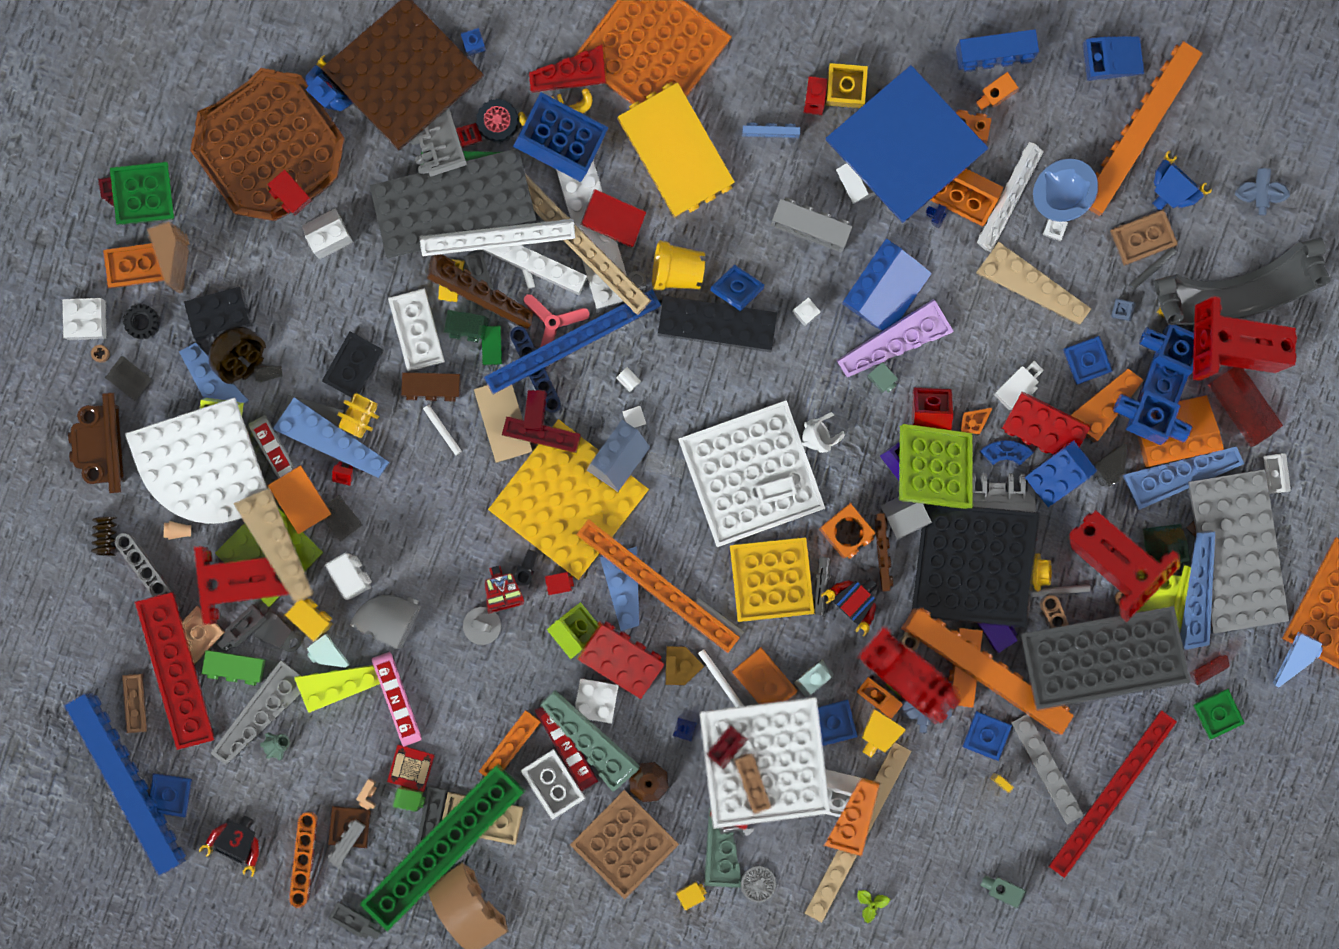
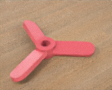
M528 294L523 299L524 304L545 323L540 347L555 340L559 327L586 320L590 315L586 308L553 315L533 295ZM555 320L556 324L554 326H550L549 321Z

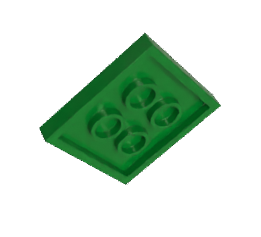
M168 162L110 168L116 225L174 220Z

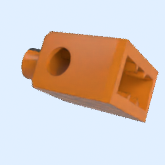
M1006 72L982 90L984 95L975 102L981 110L990 104L994 108L1017 93L1019 88L1009 73ZM993 91H998L999 95L997 97L991 96Z

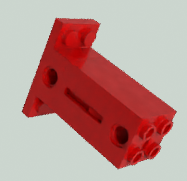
M1213 296L1195 305L1193 380L1200 381L1217 374L1220 365L1277 373L1295 366L1297 360L1295 353L1297 342L1296 328L1220 316L1222 311L1221 297Z
M1097 510L1092 514L1086 515L1083 519V524L1080 527H1075L1070 533L1071 549L1125 595L1120 601L1121 605L1119 607L1121 618L1126 622L1180 568L1179 555L1172 551L1170 554H1165L1160 560L1161 564H1159Z
M194 547L203 625L217 624L220 616L219 609L215 608V604L290 595L268 558L210 565V562H213L212 551H209L208 547ZM214 580H217L218 587L216 589H214L212 586Z

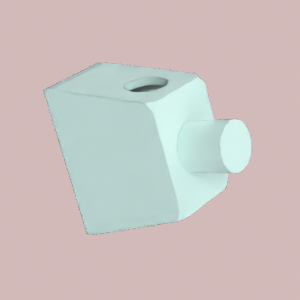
M821 659L796 679L794 684L807 697L831 679L834 674Z

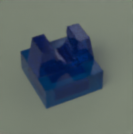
M939 204L937 209L928 206L925 213L927 217L932 219V225L940 229L948 210L947 207Z
M678 717L673 736L691 741L697 723Z

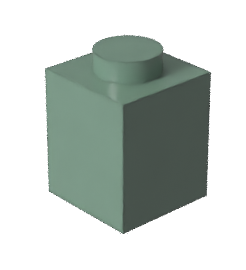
M883 362L867 376L882 393L885 390L889 393L897 386L895 381L898 378Z

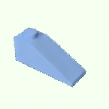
M1298 631L1273 684L1280 687L1311 664L1316 657L1318 658L1323 650V647H1321L1322 643Z

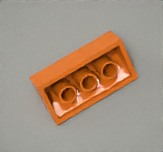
M966 168L937 193L931 201L984 227L1004 187Z

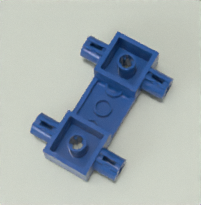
M1168 325L1163 333L1146 327L1141 335L1139 344L1155 351L1141 391L1137 400L1120 394L1113 411L1129 418L1126 430L1158 445H1162L1167 441L1169 436L1184 443L1190 434L1192 425L1177 419L1176 416L1181 406L1178 405L1186 381L1188 376L1193 373L1194 333L1177 325Z

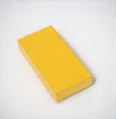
M994 773L990 777L1004 791L1010 793L1013 789V786L1001 775Z

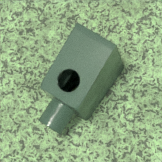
M986 875L980 885L990 890L989 895L1015 908H1018L1026 891L1000 877L994 880ZM999 885L1005 887V893L998 892L997 887Z

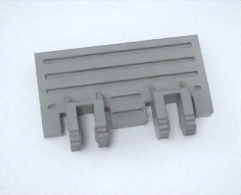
M449 108L410 141L412 145L420 144L423 154L415 158L416 163L420 165L418 171L421 174L429 173L431 177L467 165Z
M973 473V507L1035 512L1036 491L1029 483L1026 484L1025 474H1020L1019 477L1020 492H1014L1013 474H1008V492H1005V483H988L987 492V473H982L981 491H975L976 476Z

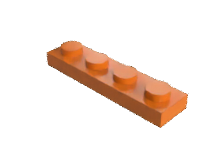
M525 709L479 769V772L486 776L497 764L505 769L541 721Z

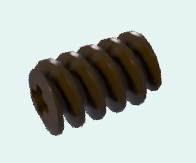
M96 517L92 519L98 525L92 526V529L97 531V533L92 534V537L97 538V540L92 541L91 544L97 546V548L91 549V552L101 556H116V554L110 551L116 549L115 546L111 545L112 542H115V538L111 537V535L117 534V531L111 528L117 526L116 523L112 522L117 517Z

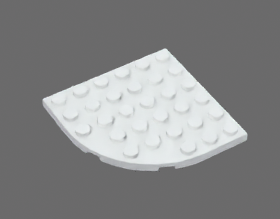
M236 398L125 434L138 472L149 492L165 508L185 519L215 524L240 519L242 517L234 503L267 489Z

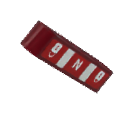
M542 706L535 709L539 720L580 790L584 791L598 783V779L583 753L575 747L576 744L573 740L563 733L560 726L553 721Z

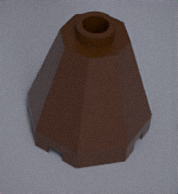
M656 762L639 763V770L629 778L630 792L642 802L659 801L669 789L667 771ZM647 780H650L652 782V786L647 787L645 785V782Z

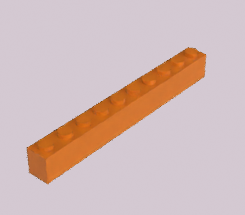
M1184 41L1180 46L1176 44L1170 53L1173 55L1170 62L1166 60L1160 69L1163 71L1160 78L1156 76L1150 85L1153 87L1150 94L1148 92L1145 93L1140 101L1143 105L1140 109L1136 108L1130 118L1133 121L1130 125L1126 124L1120 134L1123 137L1120 141L1116 140L1110 150L1113 153L1110 157L1106 156L1100 166L1103 167L1101 172L1095 173L1098 179V193L1089 210L1098 216L1108 206L1203 54Z
M920 608V610L913 609L901 627L902 630L1055 734L1062 735L1074 716L1069 712L1070 708L1065 705L1036 711L1031 683L1029 682L1028 684L1023 681L1024 677L1017 672L1011 673L1007 670V665L1000 661L997 663L992 660L993 656L991 654L976 649L977 645L970 640H967V642L963 640L959 632L953 629L950 631L945 628L946 624L944 622L929 617L931 614L925 609Z

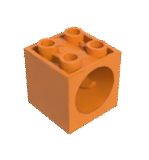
M851 503L819 528L842 558L848 557L849 559L859 552L857 548L861 544L863 546L869 544L874 539L872 535L875 534ZM841 519L851 522L854 520L860 526V540L855 546L851 547V544L842 545L837 541L835 537L837 535V528L835 526Z

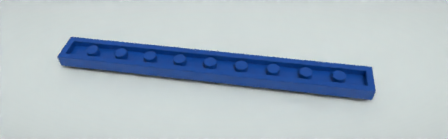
M653 289L644 293L651 302L639 315L624 303L485 376L484 380L490 391L494 395L661 307Z

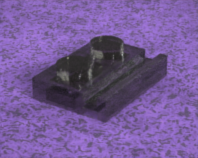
M123 356L119 358L108 375L105 376L108 381L134 401L138 400V397L142 395L153 381L151 377Z
M340 495L326 504L332 514L323 520L340 542L363 526Z

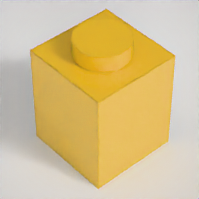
M697 881L676 891V895L684 910L706 900L704 895L707 892L702 883L698 885Z

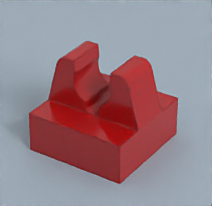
M339 461L337 465H334L332 482L351 486L353 466L349 465L348 468L342 467V461Z

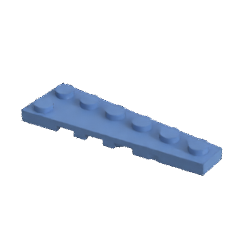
M293 398L273 427L275 431L377 478H380L390 463L296 398Z
M1236 446L1123 475L1137 509L1140 510L1188 489L1189 481L1216 477L1243 465L1244 462Z
M1213 531L1198 532L1196 534L1180 633L1184 650L1210 645L1215 532Z

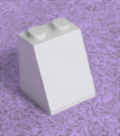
M336 208L302 225L304 235L318 259L353 243Z

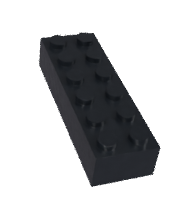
M663 295L658 336L771 352L777 312L743 308L739 311L731 305Z

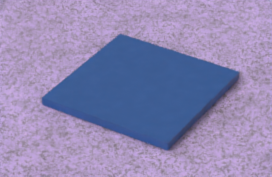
M912 65L825 139L902 223L908 220L988 150L984 142Z

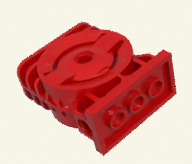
M885 627L879 631L858 656L870 671L873 670L886 684L924 716L929 718L935 725L938 722L942 724L948 717L947 712L951 708L955 709L961 701L959 698L960 693L955 686H952L948 680L910 648L896 640Z

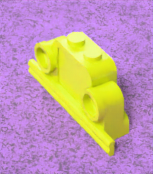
M1184 565L1181 577L1172 575L1136 613L1174 606L1180 631L1191 567Z

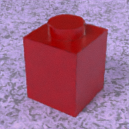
M568 572L545 576L548 595L572 591L571 587H574L573 576H569Z

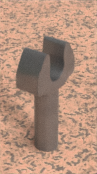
M737 826L720 827L719 830L721 834L739 831L742 836L750 835L754 828H746L744 830Z

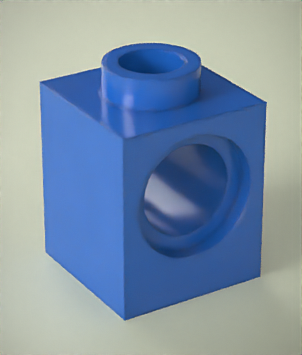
M479 28L461 34L468 56L486 51Z

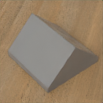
M899 497L881 505L897 540L932 523L923 503L900 501Z

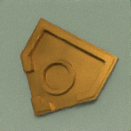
M667 646L666 685H686L704 666L686 647Z

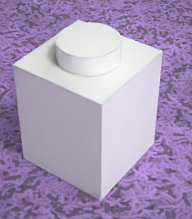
M809 297L793 310L795 316L804 326L808 325L821 313Z

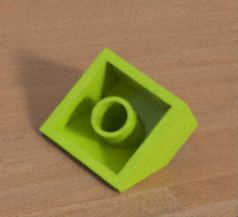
M580 602L546 630L568 657L572 659L583 650L598 628V624Z

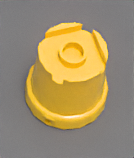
M658 241L652 270L653 290H664L665 288L699 290L701 286L697 285V282L702 283L705 269V261H701L700 256H705V252L673 246L667 241Z

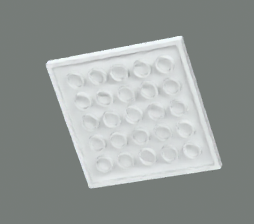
M787 401L678 439L716 547L825 509ZM789 476L793 477L797 490L796 495L760 505L755 486Z
M816 697L700 712L714 828L830 813ZM729 725H732L748 738V741L734 758L753 753L771 809L753 815L734 758L723 769L706 756Z

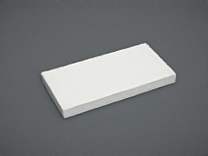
M423 288L388 298L407 372L444 363L445 360L426 289Z

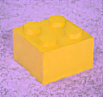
M830 63L828 67L825 105L861 108L865 105L868 66Z
M304 598L297 601L285 616L310 639L317 641L333 625L331 622L332 617L325 611L320 612L316 608L318 604L311 598Z

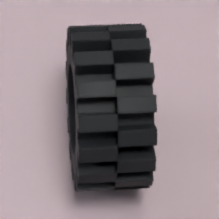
M137 304L136 306H131V309L126 310L127 313L123 316V325H125L124 329L129 335L141 340L149 339L150 336L153 337L155 335L154 333L158 331L157 327L160 326V322L158 321L159 316L154 309L145 304ZM141 314L146 315L148 318V325L144 329H138L134 324L135 318Z

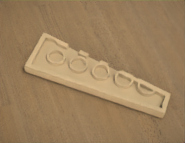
M1000 242L997 243L976 272L978 275L1012 292H1016L1024 296V298L1032 300L1078 325L1083 322L1091 310L1082 301Z
M266 489L234 503V506L293 600L297 602L313 595L271 490Z

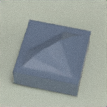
M1116 298L1111 317L1131 322L1136 303Z

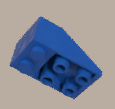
M1099 37L1084 41L1083 51L1087 81L1144 75L1140 37Z

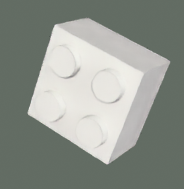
M102 298L62 299L63 338L67 340L106 339L105 300Z
M580 678L575 708L588 720L612 724L619 685Z

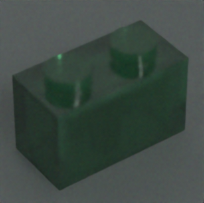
M448 310L444 333L448 334L451 339L460 340V337H464L469 342L478 343L479 340H485L489 318L483 315Z

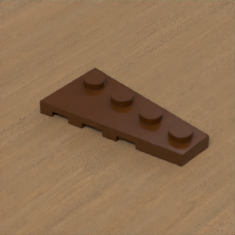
M885 513L874 515L881 592L891 591L890 587H893V576H889L891 557L888 556L887 549L890 548L889 537H886L888 524Z

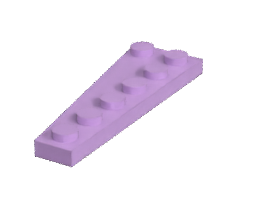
M932 299L836 361L845 376L850 377L871 368L873 365L885 362L891 357L899 356L910 349L918 348L924 343L934 341L954 331L936 301Z

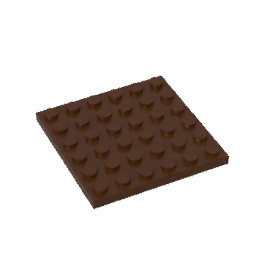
M400 0L321 68L330 80L398 151L484 77V74L412 0Z

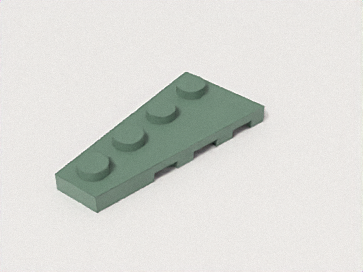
M709 808L704 885L741 888L740 867L736 854V844L734 843V833L721 834L720 828H714L712 816H710L711 808Z

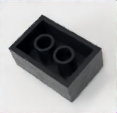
M240 286L184 301L193 338L197 341L217 336L232 327L247 328L253 326L244 291Z

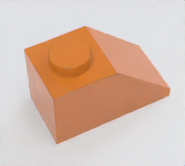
M869 677L857 690L860 696L890 719L894 717L903 705Z

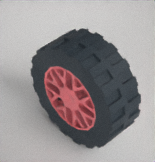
M497 98L482 104L483 106L479 108L476 116L477 127L481 135L495 143H501L509 140L511 136L513 137L518 129L519 119L516 109L512 104L504 99L499 100Z

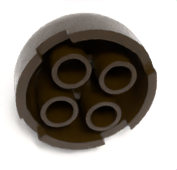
M229 328L219 334L213 341L208 355L209 365L212 371L224 383L233 384L234 381L240 379L246 380L262 364L264 360L262 355L266 344L260 336L249 328ZM242 356L247 362L251 363L250 366L247 367L239 357Z

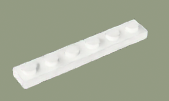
M1029 142L1024 149L1022 157L1015 166L1014 172L1009 182H1007L1001 197L998 199L992 214L989 216L984 230L979 235L977 243L986 251L992 252L1043 154V151L1034 143Z

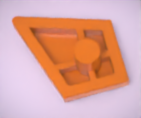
M992 408L963 413L960 432L980 435Z

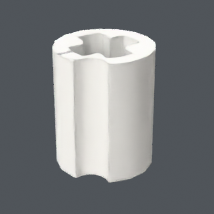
M628 367L616 377L629 392L641 383V380Z

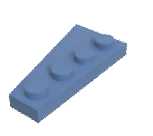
M197 343L179 351L203 398L221 400L236 398L237 402H243L244 404L249 402L234 384L224 383L212 371L208 355Z

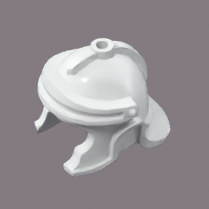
M832 412L821 418L805 422V430L801 442L803 446L823 453L830 451L831 446L839 443L844 438V431L830 438L827 427L822 423V421L834 416Z

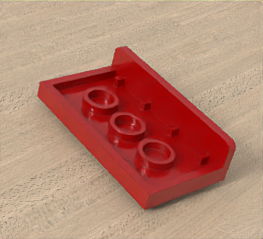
M1021 391L1002 426L1006 434L1017 436L1028 445L1033 444L1039 447L1040 451L1053 455L1073 440L1080 448L1091 428V425Z
M599 621L597 623L598 628L577 659L642 699L665 665L661 660L662 656L655 651L648 652L645 650L646 646L639 641L634 643L625 632L621 631L619 633L615 631V626L608 621H605V623Z

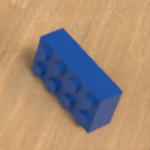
M1036 29L960 39L956 46L959 70L964 69V72L976 70V67L991 69L994 68V65L1002 64V67L1013 65V62H1020L1021 64L1031 63L1039 53Z

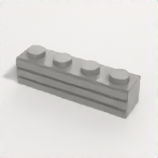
M356 819L350 822L348 831H344L341 836L343 839L341 842L338 841L336 843L335 851H331L328 856V861L336 867L341 865L365 828V825Z

